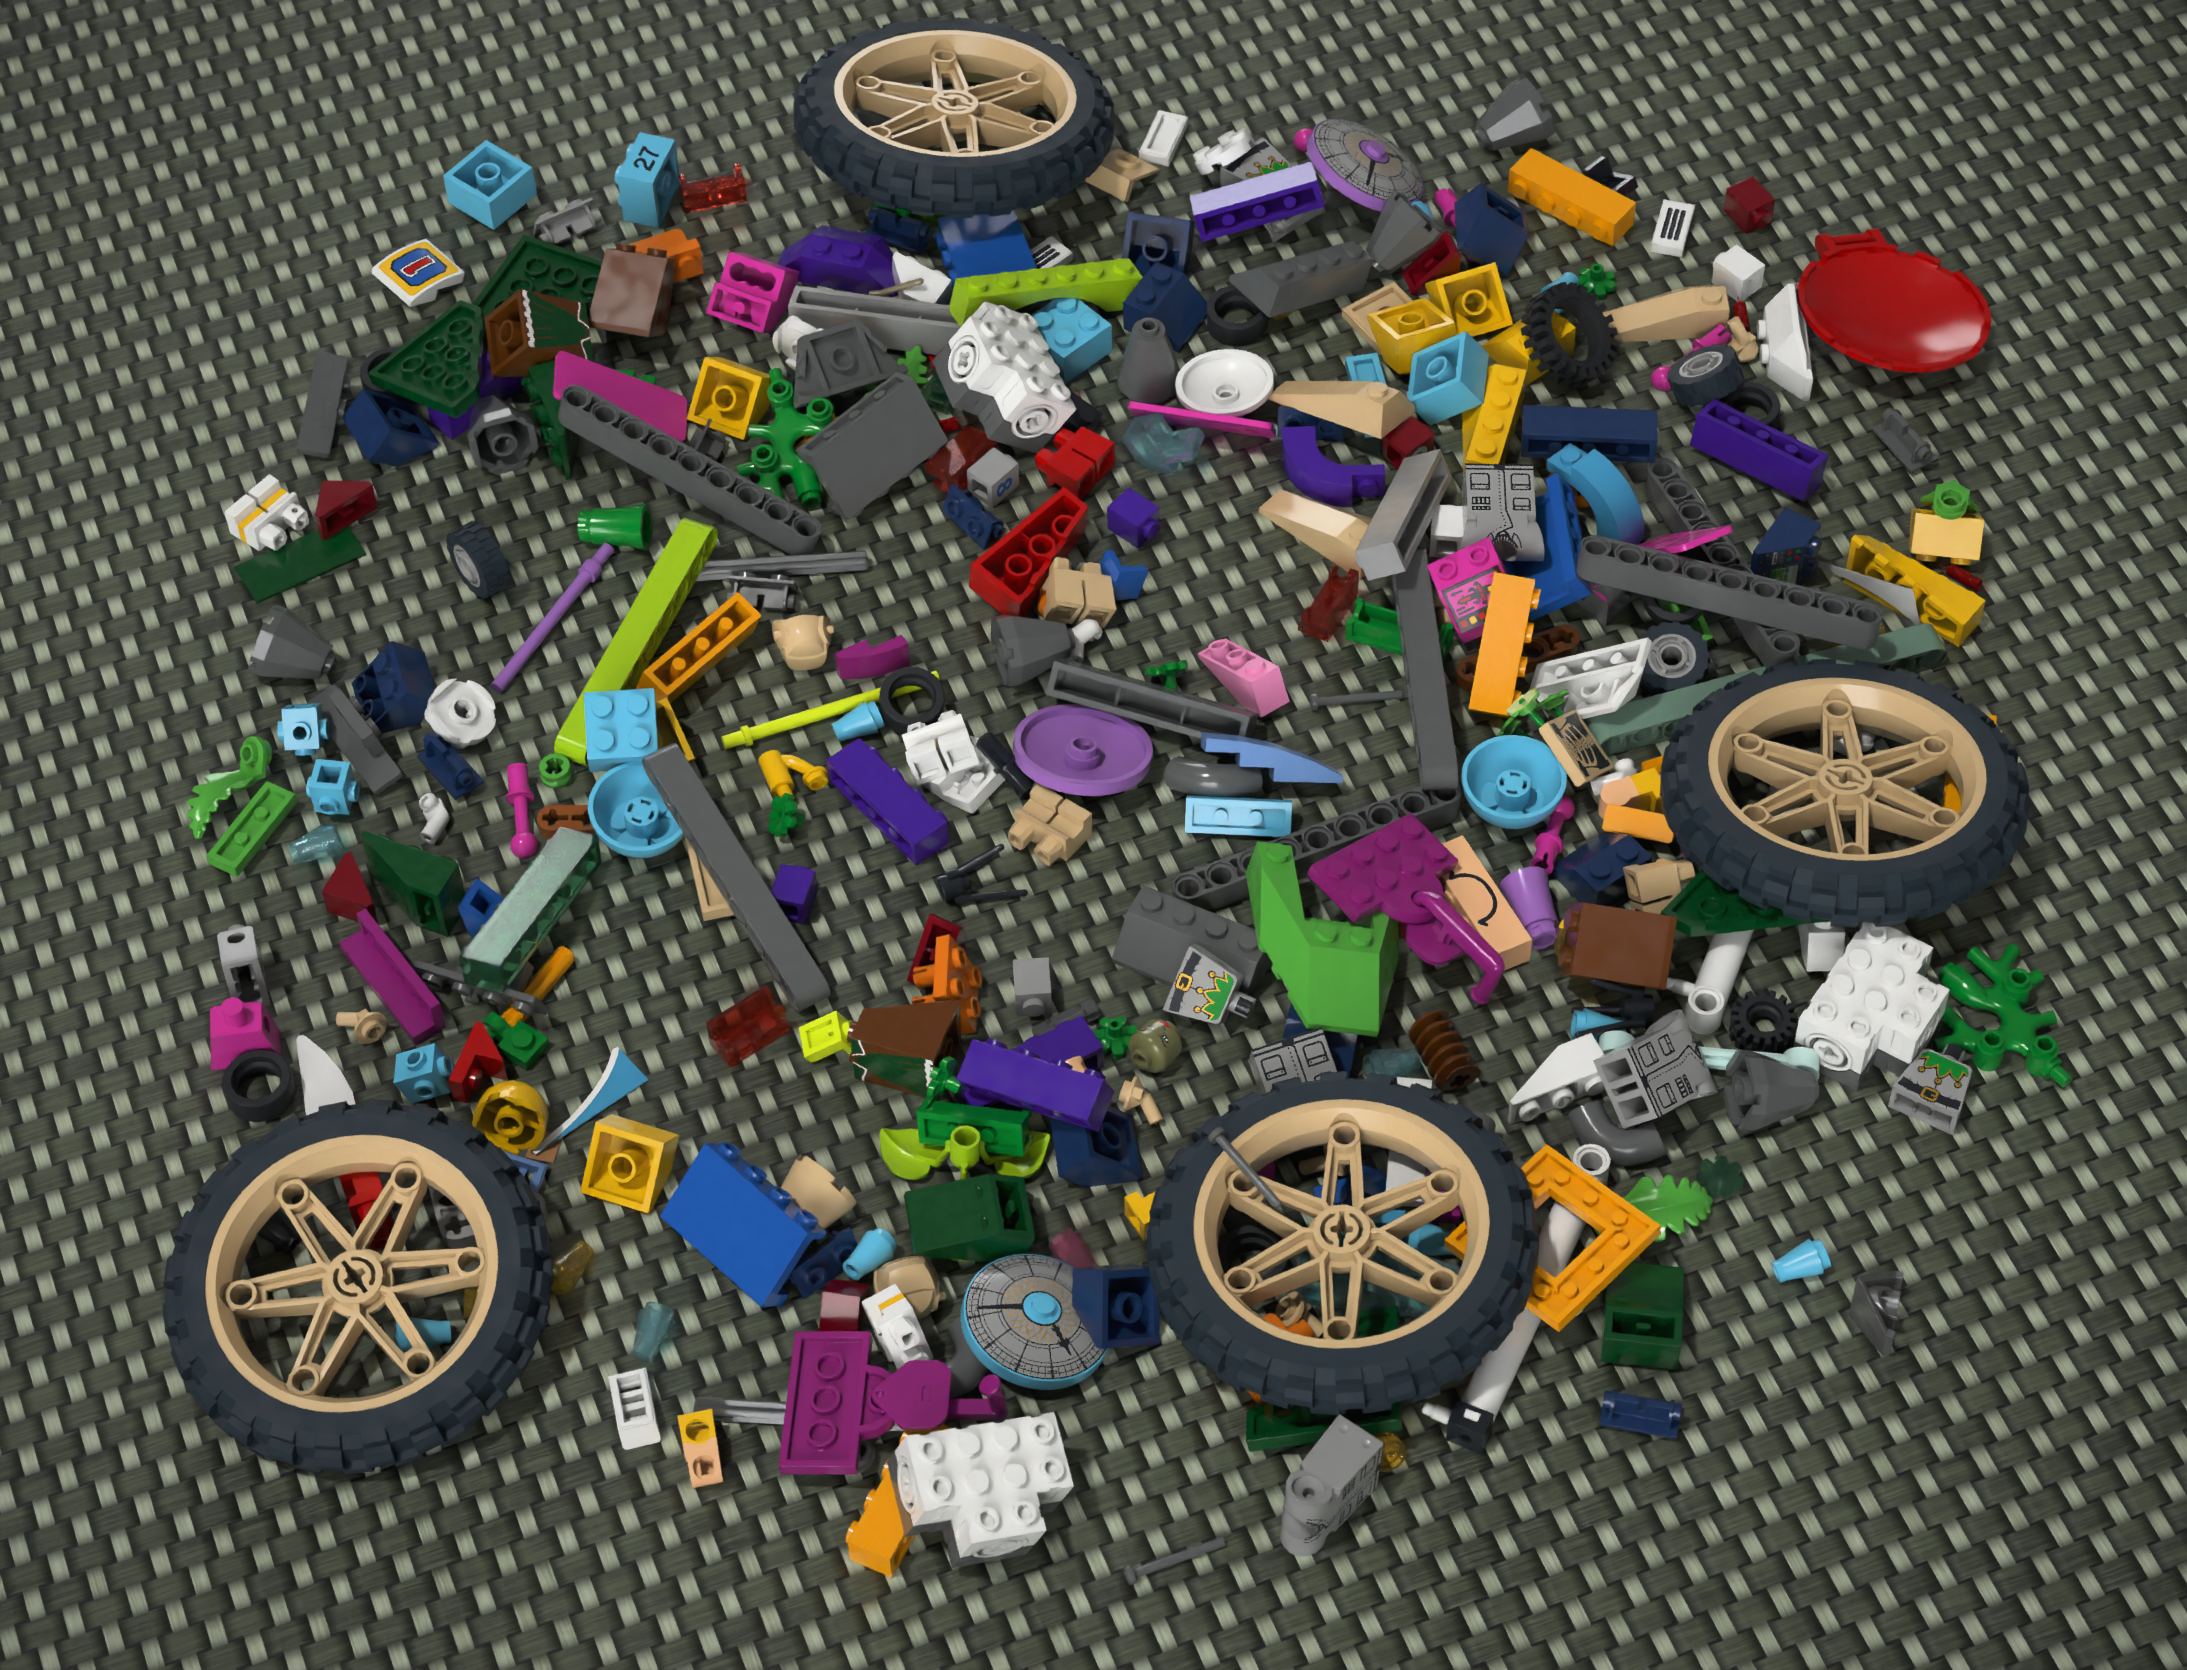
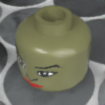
M1151 1019L1144 1023L1132 1034L1128 1041V1051L1132 1062L1139 1069L1150 1073H1159L1165 1070L1179 1057L1182 1051L1181 1034L1177 1027L1171 1022L1161 1019Z

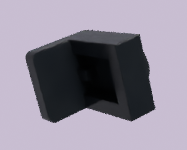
M1601 156L1583 170L1584 176L1625 197L1638 188L1635 176L1613 172L1609 159L1605 156Z
M1070 392V399L1073 401L1076 410L1062 427L1075 433L1081 426L1095 432L1103 413L1073 392Z

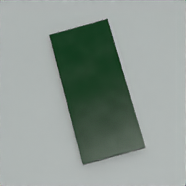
M346 526L325 541L320 538L319 530H316L284 544L277 551H268L236 565L234 568L254 601L258 604L364 557L366 552L349 526Z

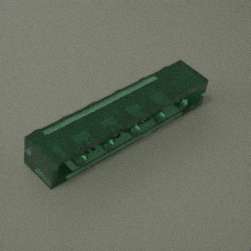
M560 827L553 837L546 841L543 850L535 860L529 863L526 872L519 881L512 885L511 891L502 903H498L492 916L485 925L480 926L468 947L463 948L459 958V965L463 971L464 984L499 993L506 991L600 866L601 855L597 835Z

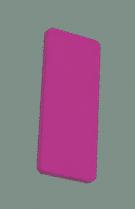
M560 351L556 355L553 395L557 400H561L562 392L566 387L580 385L682 443L686 439L687 399L684 396L565 351Z
M1129 402L1128 405L1129 411L1136 418L1266 438L1276 437V430L1273 424L1265 421L1139 402Z
M1731 525L1668 534L1642 543L1639 546L1667 553H1678L1732 533L1733 529Z

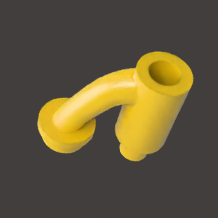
M770 750L763 753L758 759L759 766L773 796L782 797L785 793L793 795L792 791L795 788V784L788 769L803 774L802 780L811 790L822 789L828 783V771L825 767L813 766L799 757L787 754L781 755L777 750Z

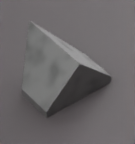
M1900 1271L1857 1276L1849 1311L1850 1318L1879 1353L1884 1356H1890L1895 1335L1894 1325L1895 1320H1897L1901 1295L1900 1288L1904 1272Z

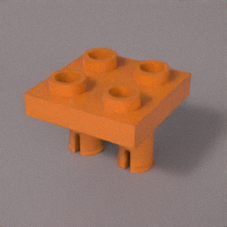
M950 934L936 937L935 963L914 967L913 970L915 973L913 974V980L917 989L921 990L933 986V994L913 997L911 1002L913 1004L950 1000L959 1002L962 1035L976 1033L977 1017H980L981 1014L978 1001V987L982 985L981 972L977 966L972 964L966 956L965 950L957 945Z

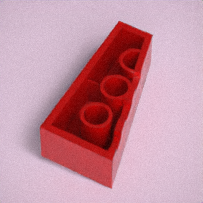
M1065 487L1060 489L971 564L969 588L1002 615L1025 617L1038 599L1040 588L1049 576V568L1054 559L1057 557L1066 558L1086 530L1088 506Z

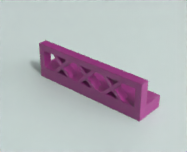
M366 908L358 912L356 915L360 931L339 942L343 954L414 1045L446 1028L440 1002Z

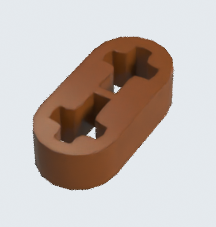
M549 805L542 808L537 815L539 833L547 840L590 841L599 838L591 823L590 826H584L587 820H590L588 805ZM552 820H558L554 826H549Z

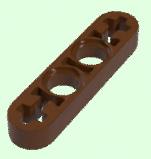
M1561 625L1532 635L1531 644H1523L1521 655L1528 657L1525 674L1534 672L1538 663L1576 655L1579 652L1580 645L1579 632L1571 626ZM1535 648L1543 654L1540 657L1532 658L1524 652ZM1479 653L1464 658L1457 665L1456 682L1465 691L1472 692L1474 681L1472 675H1475Z

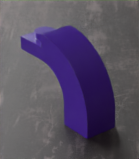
M1315 426L1282 427L1281 450L1283 467L1289 480L1303 494L1316 501L1338 507H1352V497L1384 496V464L1342 465L1332 462L1324 457L1317 447Z

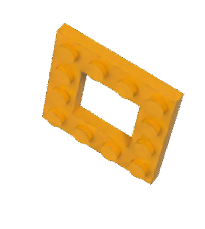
M1546 1144L1520 1168L1524 1171L1531 1188L1535 1210L1549 1197H1552L1601 1233L1556 1277H1553L1537 1265L1533 1279V1289L1525 1307L1560 1332L1661 1234V1225ZM1465 1221L1444 1239L1445 1248L1462 1261L1465 1257L1468 1239Z

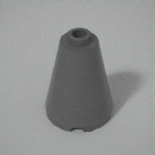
M1143 318L1138 320L1132 328L1117 375L1118 390L1121 395L1123 393L1128 397L1129 402L1161 406L1165 404V400L1173 395L1174 398L1177 396L1175 382L1180 368L1164 324L1155 318Z

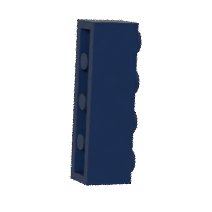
M1523 405L1521 457L1550 458L1571 443L1587 454L1596 449L1609 461L1655 463L1657 411Z

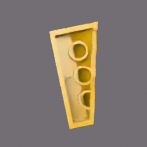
M1498 364L1487 367L1484 403L1462 412L1463 477L1465 463L1505 464L1525 397L1527 370Z
M1854 535L1851 538L1846 569L1912 589L1920 624H1932L1940 637L1959 647L1981 622L1986 600L1979 597L1976 593L1966 590L1950 581L1947 577L1939 575L1921 565L1918 561L1901 554L1886 543H1881L1871 536ZM1844 578L1843 582L1906 617L1879 596Z

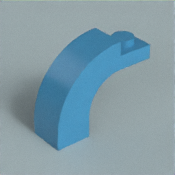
M1569 443L1547 460V470L1553 474L1558 473L1568 484L1577 489L1591 506L1596 518L1597 536L1634 545L1645 538L1644 519L1639 502L1624 476L1604 455L1596 449L1587 454Z

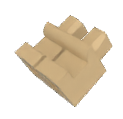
M1060 557L1054 559L1049 568V576L1042 586L1043 591H1046L1047 604L1043 608L1044 620L1073 624L1075 621L1076 625H1078L1085 619H1093L1104 629L1116 611L1111 576L1103 575L1099 563L1088 562L1083 564L1079 571H1074L1071 568L1069 559Z
M1037 783L1030 791V799L1023 808H1017L1014 811L1015 823L1008 832V842L1019 850L1024 849L1030 841L1036 843L1037 846L1034 849L1035 857L1047 866H1050L1059 857L1067 861L1093 834L1092 813L1068 799L1063 801V796Z
M1660 858L1656 862L1649 864H1634L1623 867L1628 895L1630 899H1633V901H1630L1631 910L1661 914V911L1682 891L1680 884L1690 882L1695 878L1693 864L1687 860L1670 861Z

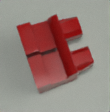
M1082 426L1076 433L1062 428L1054 438V448L1058 449V451L1054 453L1047 448H1042L1035 456L1036 468L1047 475V485L1053 486L1056 483L1062 488L1065 487L1081 500L1096 485V482L1098 483L1115 465V442Z
M356 1172L339 1176L356 1230L383 1190L378 1172ZM391 1211L369 1245L373 1251L385 1248L390 1236L388 1229L394 1226Z

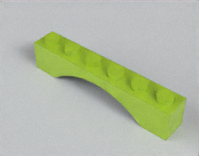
M1118 258L1109 261L956 278L949 311L961 328L984 301L998 306L1004 305L1008 309L1016 311L1021 307L1052 298H1076L1096 304L1106 312L1123 310V302L1143 277L1129 258Z

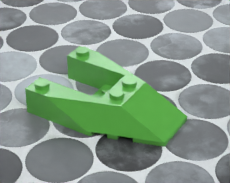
M1257 841L1246 870V878L1258 948L1261 952L1268 954L1273 963L1271 970L1276 978L1283 980L1289 990L1287 997L1306 1029L1322 1027L1323 1031L1377 1037L1399 959V921L1390 918L1381 910L1355 924L1304 917L1292 846Z

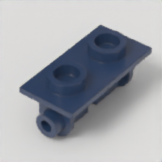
M877 207L876 209L871 208L868 213V220L872 221L865 233L882 236L886 243L922 254L932 239L935 230L926 225V221H919L905 216L897 219L896 213Z
M1278 407L1277 437L1282 438V427L1315 426L1316 440L1343 441L1344 426L1296 410L1293 407Z
M954 484L950 485L942 511L982 549H986L989 538H1000L1005 533L1003 521L997 519L990 511L983 512L985 507L973 496L972 492L959 489Z
M429 733L424 737L425 750L419 753L417 758L455 800L484 783V780L440 734Z
M848 1227L846 1230L842 1229L839 1232L833 1231L831 1236L814 1247L815 1252L812 1255L806 1253L799 1259L787 1281L791 1285L796 1283L803 1299H806L844 1271L843 1263L850 1257L858 1245L851 1228Z
M1613 1389V1392L1605 1390L1599 1426L1677 1439L1682 1404L1675 1403V1400L1672 1399L1669 1402L1618 1393L1615 1389Z

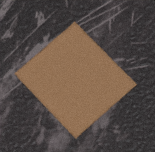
M545 1132L543 1140L546 1139L551 1133ZM562 1138L536 1155L528 1148L525 1158L554 1163Z

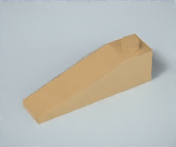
M1706 285L1683 287L1602 313L1605 317L1611 314L1614 319L1608 326L1609 328H1617L1618 334L1611 339L1619 342L1703 338L1718 324L1725 327V330L1721 332L1723 335L1727 331L1730 309L1725 286Z
M1285 381L1273 390L1268 398L1270 401L1296 408V410L1382 439L1415 413V405L1401 391L1388 387L1385 383L1373 381Z
M1282 489L1259 507L1260 514L1357 579L1361 580L1366 576L1364 570L1360 569L1357 565L1355 552L1372 518Z

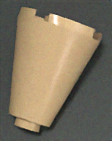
M799 1155L781 1186L782 1189L792 1195V1202L800 1209L811 1212L818 1218L819 1222L817 1224L823 1229L833 1224L857 1204L856 1199L845 1186L839 1192L840 1188L834 1182L835 1177L807 1156L803 1158L802 1155Z

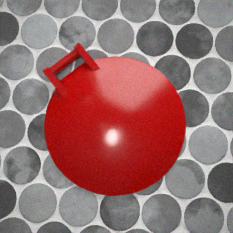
M1877 228L1867 229L1865 233L1839 236H1830L1829 234L1816 235L1815 248L1821 259L1815 263L1811 261L1805 267L1798 284L1797 301L1800 311L1810 328L1830 346L1853 359L1875 367L1914 373L1935 372L1956 367L1972 359L1984 347L1990 332L1991 312L1981 291L1962 272L1957 270L1953 273L1940 265L1941 259L1918 250L1915 255L1897 251V245L1888 244Z

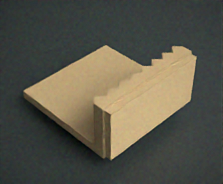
M1118 148L1110 151L1102 164L1085 181L1127 202L1130 199L1134 182L1158 173L1159 168Z

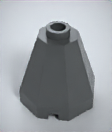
M1518 78L1508 84L1476 121L1477 130L1474 132V135L1482 148L1487 147L1489 150L1494 151L1543 140L1555 133L1550 111L1547 109L1543 112L1540 104L1544 100L1527 78Z
M1396 190L1386 200L1366 248L1368 254L1373 258L1372 266L1379 272L1386 269L1392 273L1433 246L1444 233L1441 231V227L1416 204L1410 206L1406 202L1408 198Z
M494 395L480 398L472 408L467 438L474 464L480 468L482 466L488 468L489 472L495 475L524 468L528 462V455L531 451L534 454L539 448L531 418Z
M277 604L271 607L267 615L272 617L270 624L264 622L251 654L250 661L253 663L249 665L248 672L267 677L320 679L323 673L330 674L336 660V655L331 653L333 645L289 609Z
M1012 615L991 617L992 645L996 644L997 653H994L995 664L1002 684L1008 687L1023 684L1052 668L1053 662L1056 660L1068 659L1071 656V649H1074L1076 646L1072 628L1067 629L1066 624L1063 622Z
M1736 1050L1726 1065L1725 1076H1732L1731 1085H1724L1725 1104L1730 1122L1734 1125H1739L1738 1128L1741 1130H1757L1809 1110L1819 1096V1084L1811 1072L1754 1051Z

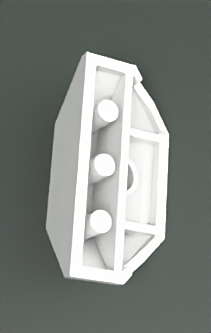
M1799 282L1787 284L1765 306L1763 320L1757 321V339H1763V344H1760V363L1766 364L1768 378L1802 401H1810L1813 374L1806 321L1797 301Z
M1643 638L1538 663L1529 690L1537 688L1540 694L1537 698L1539 702L1548 698L1549 695H1554L1566 689L1569 690L1570 694L1563 697L1565 704L1560 707L1564 714L1576 709L1582 719L1616 712L1636 696L1652 641L1649 638ZM1553 710L1549 711L1554 719L1557 718Z

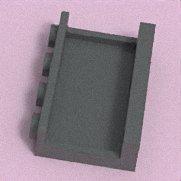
M896 372L796 449V452L802 461L813 467L834 503L831 506L833 513L849 520L860 515L864 511L865 506L875 498L884 496L899 479L911 475L915 467L922 461L935 456L940 451V447L948 442V439L914 379Z

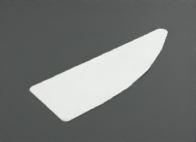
M298 1036L296 1044L306 1115L318 1112L319 1106L347 1101L348 1105L356 1104L353 1092L337 1065L325 1051L306 1036Z

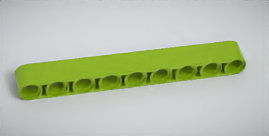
M683 518L679 522L559 731L554 744V754H562L570 761L588 766L584 692L635 689L643 671L649 665L713 552L718 537L716 527L688 518Z

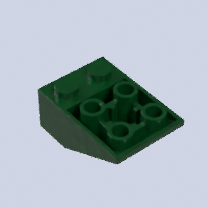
M555 360L529 367L530 382L525 383L531 402L534 401V404L529 405L535 424L541 423L542 425L540 433L545 446L551 445L552 447L550 455L556 469L561 468L566 480L572 478L580 435L564 427L558 420L557 414L560 401L553 395Z
M363 831L361 836L372 877L416 926L448 937L461 917L458 906L465 896L459 864L449 857H439L424 852L415 845L407 846L398 843L386 835H375Z
M986 1174L910 1190L904 1193L914 1256L993 1262L1006 1256L1026 1254L1035 1239L1024 1177Z
M1631 1262L1605 1287L1600 1362L1668 1369L1678 1368L1683 1325V1267Z

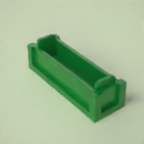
M1357 597L1352 618L1348 617L1346 621L1345 639L1402 655L1396 611L1366 603L1364 599ZM1437 623L1442 662L1444 664L1453 643L1454 625L1450 623L1447 625Z
M926 1097L916 1111L919 1143L945 1147L946 1140H950L952 1131L959 1126H971L977 1129L980 1133V1141L985 1143V1150L990 1153L1024 1157L1034 1142L1033 1135L1029 1133V1119L1032 1116L1029 1109H1024L1020 1112L934 1101V1098Z

